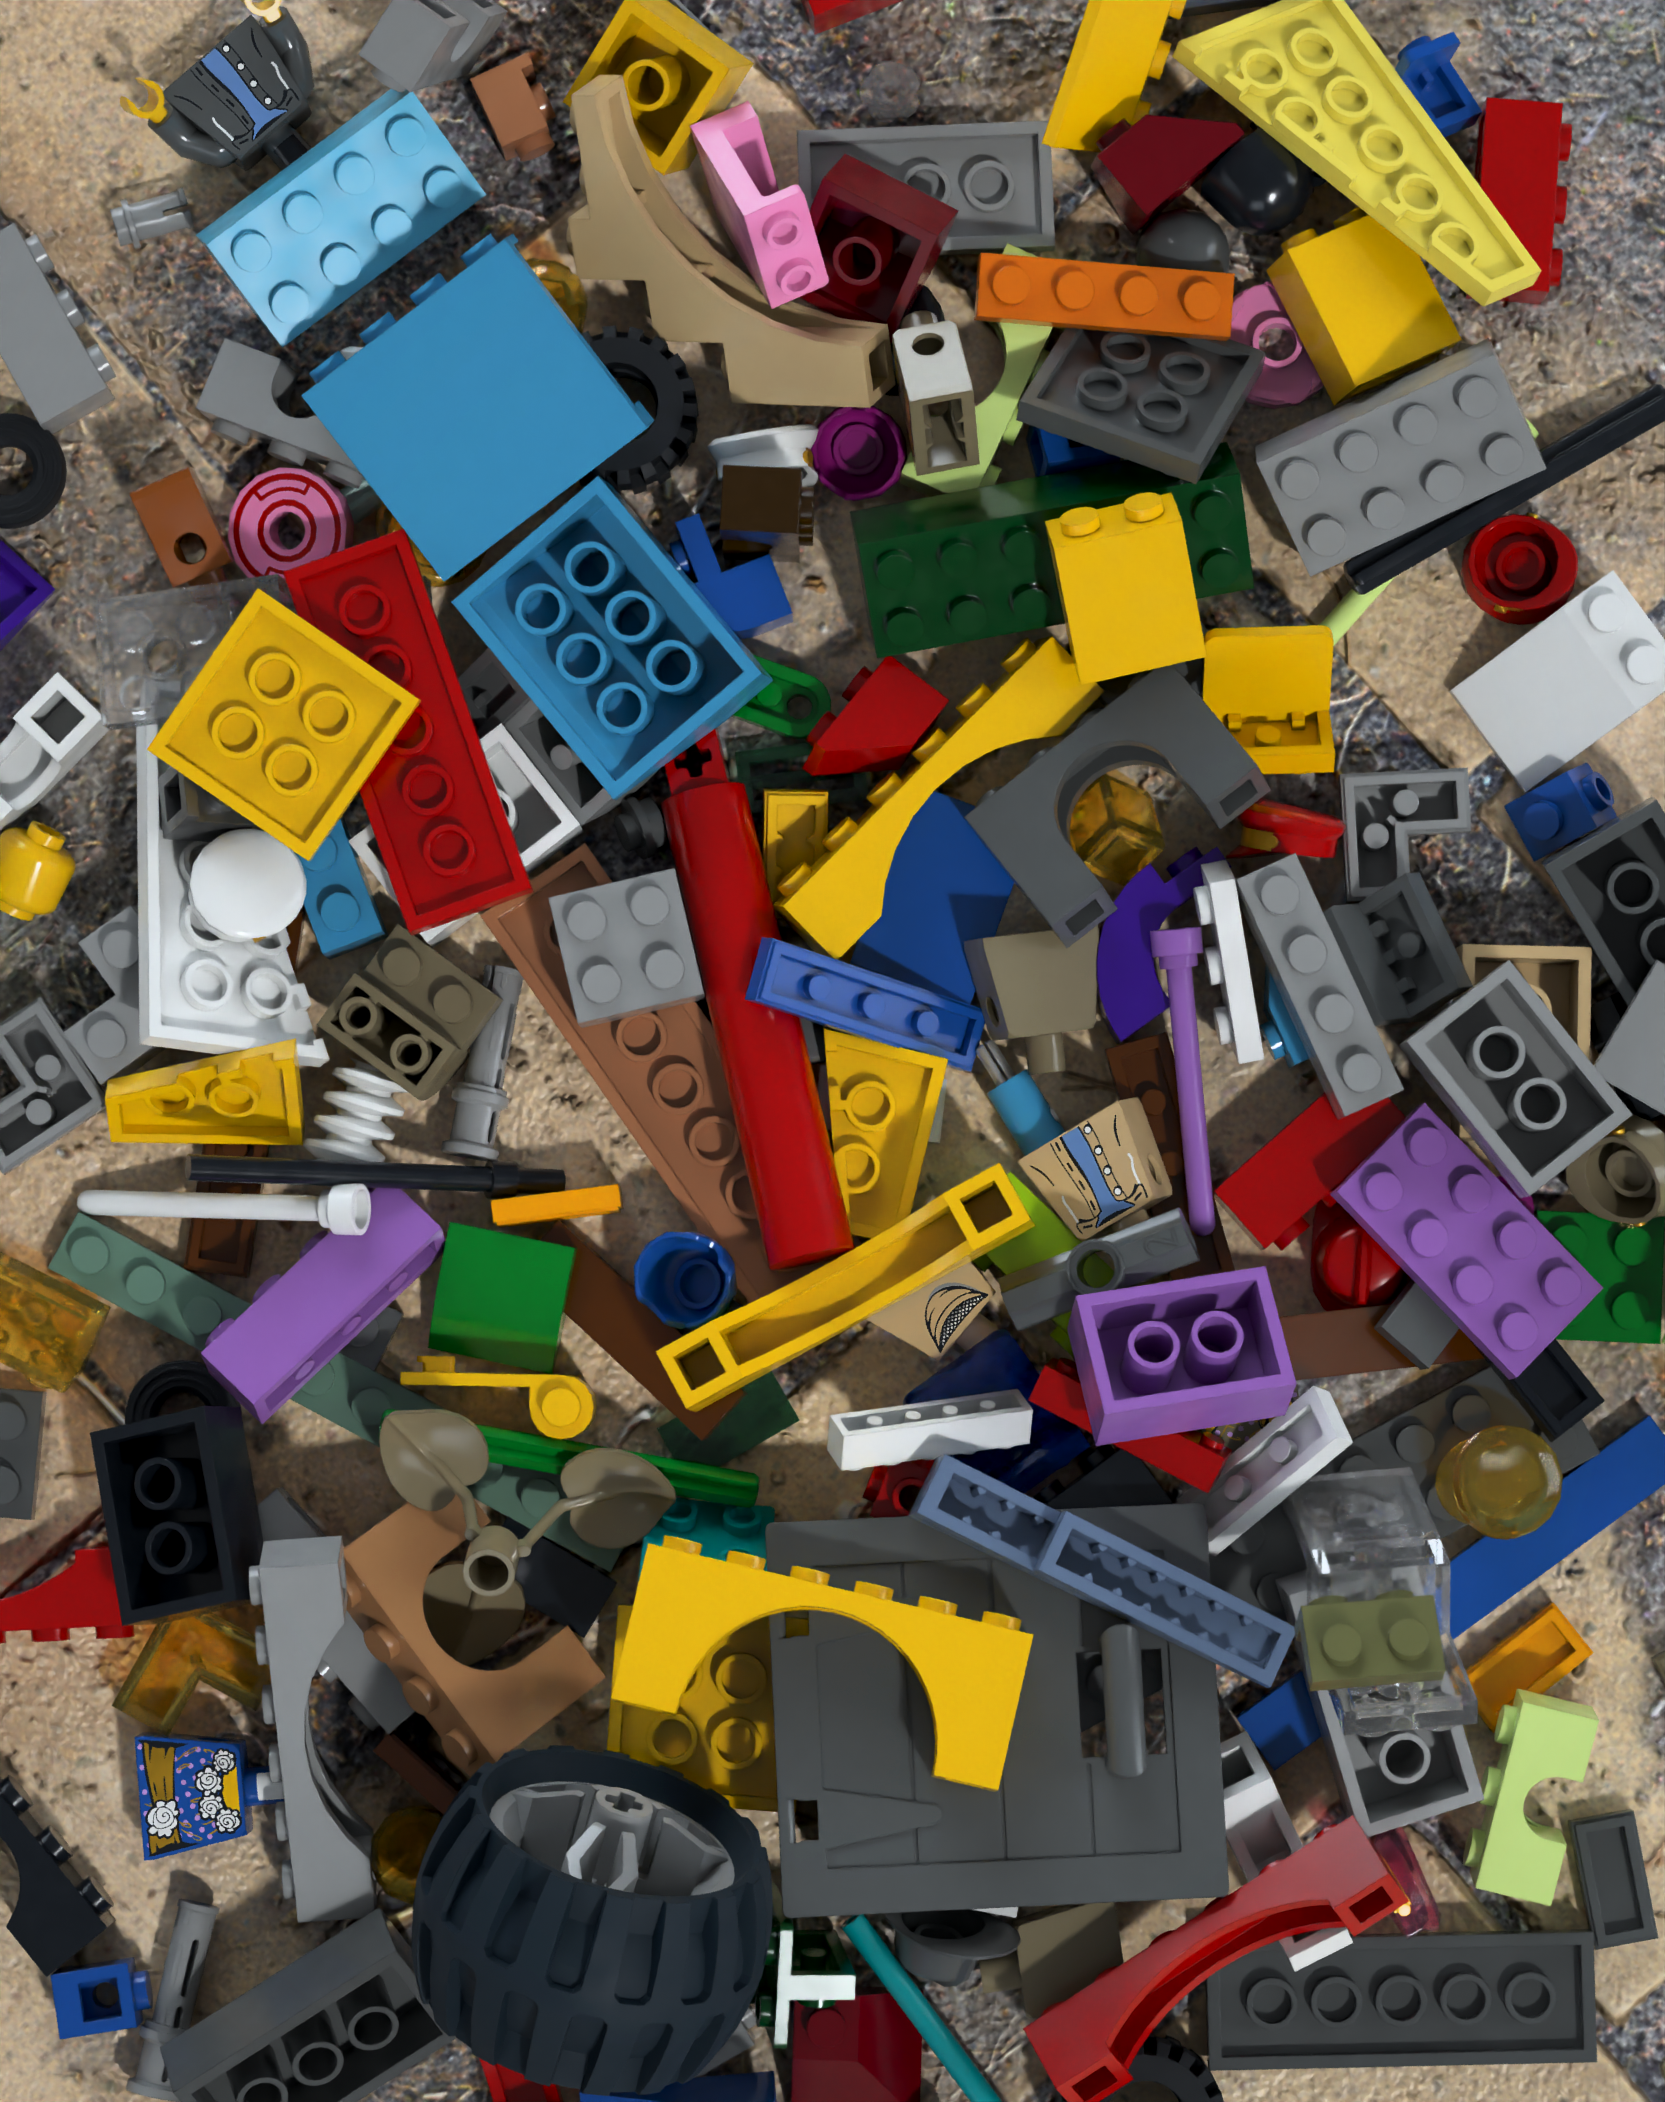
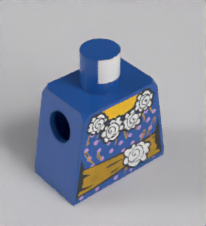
M143 1732L135 1737L144 1861L155 1860L245 1836L253 1830L252 1806L284 1802L282 1782H271L269 1766L248 1767L246 1740L164 1732Z

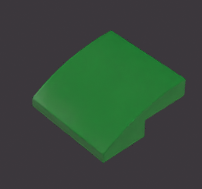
M450 1222L436 1289L428 1348L554 1374L566 1318L564 1309L577 1248Z

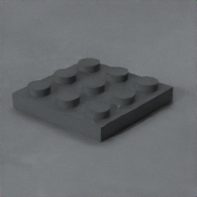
M1065 328L1020 399L1017 420L1043 429L1046 432L1102 450L1107 454L1158 470L1166 475L1197 484L1262 373L1266 352L1231 339L1219 341Z

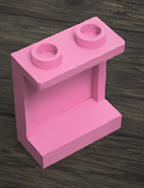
M749 101L691 125L690 129L717 218L771 309L826 286L829 279L805 194L799 185H792L779 191L758 116Z

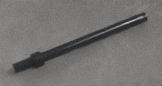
M188 1154L185 1162L186 1180L316 1186L359 1183L364 1184L367 1188L484 1192L487 1199L516 1197L517 1193L544 1194L565 1190L566 1184L564 1170L518 1168L515 1161L488 1160L484 1167Z

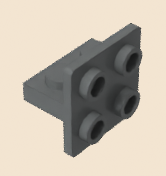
M1420 872L1403 874L1358 904L1332 905L1323 911L1375 1026L1430 1021L1449 1006L1448 1002L1473 987Z

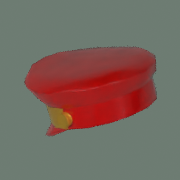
M1529 512L1526 515L1510 514L1498 517L1474 532L1463 550L1461 574L1467 593L1480 609L1494 618L1509 624H1534L1544 621L1566 604L1574 589L1578 571V556L1571 540L1552 523Z
M1262 797L1237 816L1242 825L1240 845L1225 857L1226 859H1240L1296 853L1302 856L1334 858L1338 838L1344 834L1346 825L1336 816Z

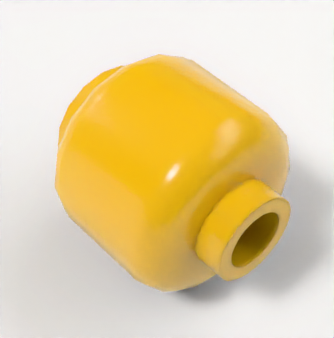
M32 821L28 829L9 827L2 831L0 834L1 911L21 920L32 921L35 914L46 915L56 909L76 867L75 859L63 847L66 837L62 833L36 821Z

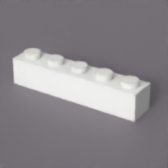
M1018 1389L830 1415L827 1451L841 1471H858L865 1467L893 1466L901 1462L913 1460H934L944 1454L969 1455L982 1450L1009 1449L1017 1445L1030 1444L1033 1409Z

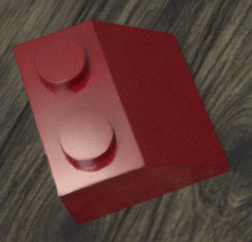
M844 154L823 177L809 210L829 282L826 286L799 298L839 318L888 324L891 344L892 334L900 329L901 320L909 314L934 268L959 210Z

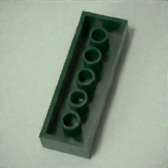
M1221 442L1197 484L1166 475L1163 472L1130 460H1124L850 511L868 624L877 658L1065 624L1045 521L1060 518L1066 511L1078 507L1100 509L1122 504L1129 497L1139 493L1152 492L1162 495L1172 492L1183 522L1196 599L1253 589L1254 582L1241 477L1228 443Z

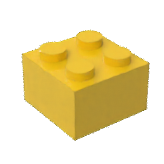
M624 0L564 98L563 103L571 108V95L599 75H622L633 121L652 167L662 175H667L690 167L698 154L690 126L723 112L754 63L667 0Z

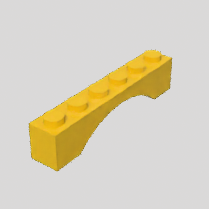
M1053 636L1037 639L1034 643L1026 637L1010 650L1000 662V665L1006 671L990 687L984 682L974 687L957 704L956 710L961 716L945 732L938 726L914 747L911 754L917 760L905 773L899 777L893 771L883 778L866 797L873 805L856 822L848 816L838 823L821 842L828 850L811 867L805 861L798 864L778 884L777 889L783 895L773 904L775 911L816 953L838 960L881 917L885 883L895 850L911 819L937 787L963 766L994 749L1024 740L1061 736L1104 692L1096 682L1086 685L1080 684L1072 656Z
M999 1162L944 1192L897 1224L837 1259L764 1297L704 1324L655 1352L685 1408L698 1412L1033 1228L1035 1224L1006 1171Z

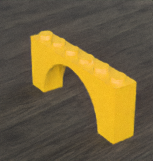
M664 1535L662 1546L648 1543L612 1690V1701L676 1716L684 1691L698 1666L721 1641L736 1630L763 1617L782 1612L811 1610L835 1613L864 1624L880 1634L900 1652L915 1672L925 1692L933 1720L935 1746L931 1777L993 1792L998 1791L1034 1635L1020 1631L1021 1619L988 1611L983 1612L981 1622L956 1616L957 1604L926 1596L919 1597L917 1607L892 1601L894 1589L862 1581H856L854 1591H848L828 1586L830 1574L805 1567L792 1566L790 1576L764 1571L766 1559L736 1551H728L726 1561L700 1555L702 1544L678 1537Z

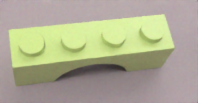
M1007 243L1002 253L1006 255L1037 257ZM987 321L994 329L1001 343L1004 355V371L993 392L983 402L975 406L980 464L917 476L912 452H910L901 472V484L929 497L997 484L1002 468L993 465L994 459L1002 442L1014 446L1023 428L1024 423L1017 420L1019 401L1050 353L1045 349L1055 327ZM1056 327V328H1058V329H1060V330H1062V331L1065 330V328Z

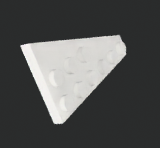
M145 676L136 685L139 1044L222 1055L296 1038L299 1065L321 1067L330 1059L323 1038L316 1039L307 1012L311 1002L305 984H298L286 949L291 943L286 928L278 933L266 936L265 939L254 943L253 940L234 942L220 939L204 929L192 912L188 893L193 863L202 849L210 842L163 839L158 778L170 765L147 750L191 686V683Z

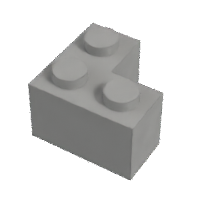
M131 905L78 942L115 995L63 1032L100 1085L106 1087L108 1079L132 1074L166 1049L164 1047L139 1044L138 910Z

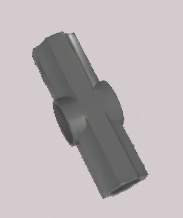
M1178 1207L1100 1239L1083 1241L1072 1250L998 1278V1282L1008 1314L1013 1320L1017 1331H1022L1072 1311L1075 1296L1134 1287L1198 1262L1200 1257L1189 1225L1181 1209ZM1104 1251L1114 1261V1275L1108 1284L1103 1287L1093 1288L1084 1278V1264L1088 1257L1095 1252Z

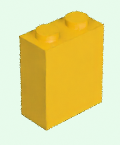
M1360 207L1336 219L1333 222L1336 229L1318 236L1315 229L1311 228L1283 242L1280 245L1283 254L1266 270L1333 405H1337L1435 361L1439 353L1445 354L1462 340L1420 256Z
M1152 492L1139 493L1129 497L1122 504L1100 509L1078 507L1066 511L1060 518L1045 521L1071 656L1081 685L1207 657L1183 522L1172 492L1162 495Z

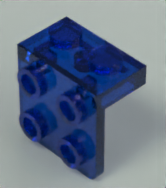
M1005 1329L992 1332L910 1391L903 1400V1405L1018 1389L1033 1409L1030 1444L1017 1445L1009 1449L996 1448L976 1451L969 1455L955 1454L948 1456L1023 1494L1056 1470L1066 1466L1074 1457L1090 1447V1444L1075 1424L1028 1401L1040 1375L1011 1334Z

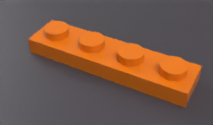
M981 252L978 257L974 320L1227 341L1231 337L1235 274Z

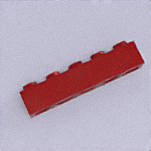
M1053 1357L1045 1364L1028 1401L1092 1433L1076 1363L1067 1358L1060 1357L1058 1360ZM1195 1430L1112 1443L1206 1493H1209L1216 1485L1232 1452V1449L1224 1446L1225 1441L1219 1436L1210 1432H1203L1201 1434Z

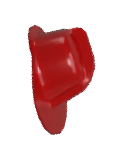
M1322 1200L1317 1203L1312 1228L1310 1274L1313 1292L1323 1309L1328 1312L1391 1305L1410 1281V1276L1338 1202L1330 1208Z

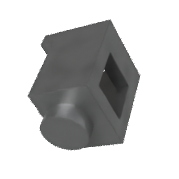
M171 766L158 778L163 839L212 842L226 832L237 829H251L255 825Z

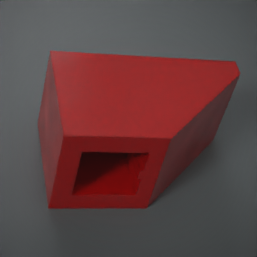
M892 656L885 657L874 672L864 666L843 692L842 697L849 703L838 717L828 710L809 733L805 741L813 746V749L802 768L812 776L899 770L911 755L914 747L934 727L949 699Z

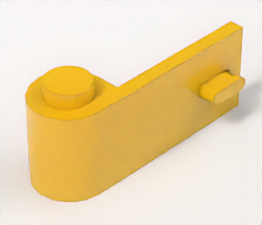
M417 1356V1362H423L422 1372H400V1385L530 1387L529 1409L532 1421L537 1429L546 1436L560 1440L578 1436L587 1430L596 1415L597 1402L593 1390L588 1383L572 1375L455 1372V1356Z

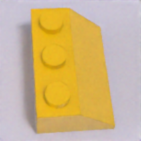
M1088 0L1042 144L1053 148L1102 152L1095 143L1115 124L1125 118L1133 126L1145 115H1149L1152 103L1141 100L1148 76L1160 80L1172 43L1161 40L1169 16L1178 20L1181 19L1187 0Z

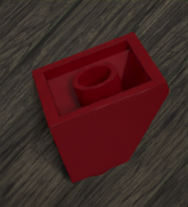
M1145 115L1131 126L1124 118L1095 143L1102 152L1096 156L1091 168L1124 225L1134 235L1210 172L1216 163L1240 141L1245 133L1237 123Z
M855 1986V2000H836L835 2005L826 2008L807 2007L799 2004L797 2000L794 2001L791 2102H920L922 2036L885 1987ZM919 1988L924 1995V1988Z

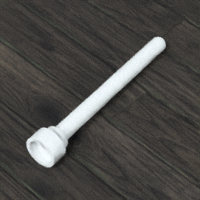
M359 1183L333 1185L331 1189H324L320 1195L85 1190L77 1198V1207L85 1215L319 1221L323 1228H330L335 1235H363L369 1226L371 1217L369 1191L364 1184Z

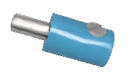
M989 1040L984 1042V1045H979L976 1049V1054L997 1086L988 1092L987 1096L1024 1156L1066 1132L1057 1114L1048 1104L1031 1075H1028V1070L1025 1069L1015 1075L995 1041Z

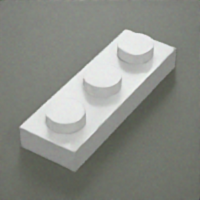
M1226 860L1201 864L1204 886L1193 888L1200 925L1210 924L1214 946L1203 948V954L1210 985L1220 984L1224 1006L1213 1008L1220 1045H1231L1239 1064L1263 1060L1264 1054L1235 877Z
M1312 1386L1288 1406L1285 1416L1275 1417L1229 1456L1216 1485L1209 1493L1193 1486L1177 1499L1179 1504L1201 1503L1205 1505L1209 1554L1217 1556L1353 1443L1330 1392Z

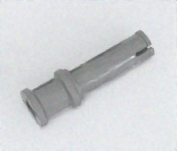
M498 965L484 966L482 985L503 999V1002L471 1044L463 1082H458L457 1087L453 1088L451 1098L457 1104L450 1140L443 1141L441 1151L443 1153L479 1161H498L499 1152L494 1149L500 1111L508 1109L509 1103L507 1091L502 1090L505 1078L504 1073L507 1058L509 1057L519 995L521 994L524 980L517 969Z
M187 1899L178 1900V1912L164 1963V1971L153 2018L145 2019V2023L140 2026L139 2035L144 2039L136 2076L129 2078L126 2086L128 2091L139 2095L175 2102L180 2101L172 2091L160 2047L191 2028L190 2025L201 1978L204 1973L216 1915H218L220 1909L214 1905Z

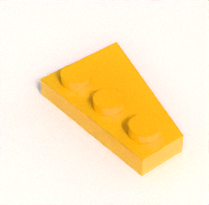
M823 1029L834 1162L851 1233L854 1236L872 1239L911 1214L948 1059Z
M296 1038L107 1080L105 1104L111 1142L303 1145L305 1120Z

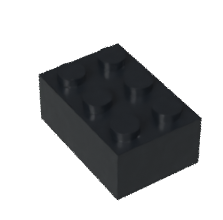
M201 1406L91 1432L90 1437L122 1626L162 1624L251 1604L249 1566L259 1565L263 1536L240 1407Z

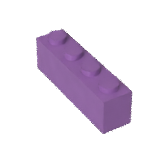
M367 1188L371 1199V1217L369 1226L363 1235H335L332 1231L328 1233L325 1230L317 1233L302 1248L299 1254L300 1260L283 1276L276 1274L267 1279L258 1288L252 1299L253 1304L236 1320L229 1318L223 1321L208 1336L205 1343L206 1348L201 1352V1356L209 1374L261 1424H264L443 1254L446 1241L442 1227L403 1190Z

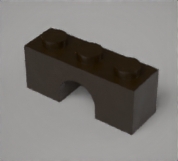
M723 465L720 535L721 540H723L724 559L755 560L770 554L772 561L800 563V546H813L815 513L814 487H802V469Z

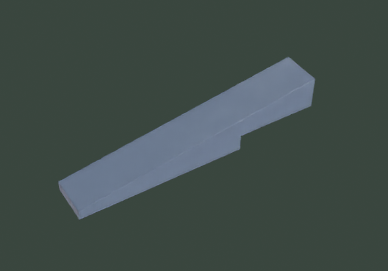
M946 1454L935 1458L908 1515L912 1519L1266 1688L1272 1686L1295 1635L1294 1626L1068 1511L1059 1512Z

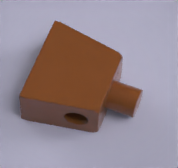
M187 467L130 492L129 495L173 588L188 583L203 617L238 602L222 568L235 562L195 469ZM190 533H195L199 536L206 551L204 557L196 563L188 562L180 547L182 539Z

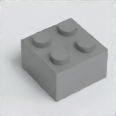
M675 868L548 898L577 1023L581 1028L706 999Z

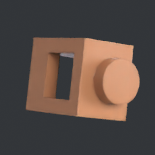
M528 52L470 78L474 95L505 161L517 156L523 162L542 156L555 146L546 121L555 118L556 115L542 84L539 82L529 87L528 82L535 80L536 75Z

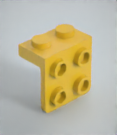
M1324 625L1215 628L1209 630L1204 636L1207 657L1203 658L1202 700L1258 765L1261 773L1306 774L1334 772L1335 749L1329 712L1334 645L1332 630Z

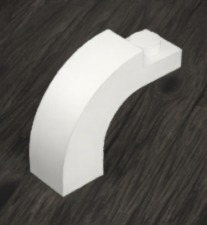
M1246 1730L1221 1743L1226 1839L1247 1882H1250L1259 1875L1265 1866L1276 1860L1287 1858L1304 1846L1284 1807L1273 1779ZM1346 1927L1309 1931L1278 1940L1295 1972L1353 1943Z

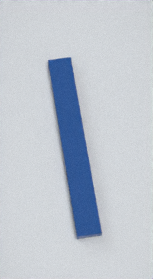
M1645 1415L1600 1448L1601 1454L1570 1470L1420 1581L1424 1595H1434L1442 1648L1665 1485V1435L1650 1415ZM1514 1526L1515 1533L1502 1534V1529L1500 1528ZM1299 1669L1235 1716L1243 1729L1247 1730L1251 1740L1274 1771L1321 1737L1302 1669Z

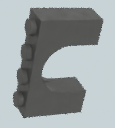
M1174 665L1139 673L1132 679L1123 694L1105 708H1097L1086 714L1080 720L1074 732L1056 746L1045 748L1036 753L1029 760L1024 771L1006 785L995 787L986 792L977 801L975 809L964 816L984 846L1066 948L1070 947L1118 909L1103 885L1073 850L1070 839V821L1075 805L1083 792L1096 779L1112 770L1131 765L1152 766L1164 770L1180 781L1219 829H1222L1271 791L1258 765Z

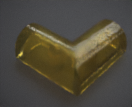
M215 1612L157 1624L112 1706L169 1737L200 1681L257 1711L262 1705L263 1685L271 1684L269 1664L258 1665L255 1635Z

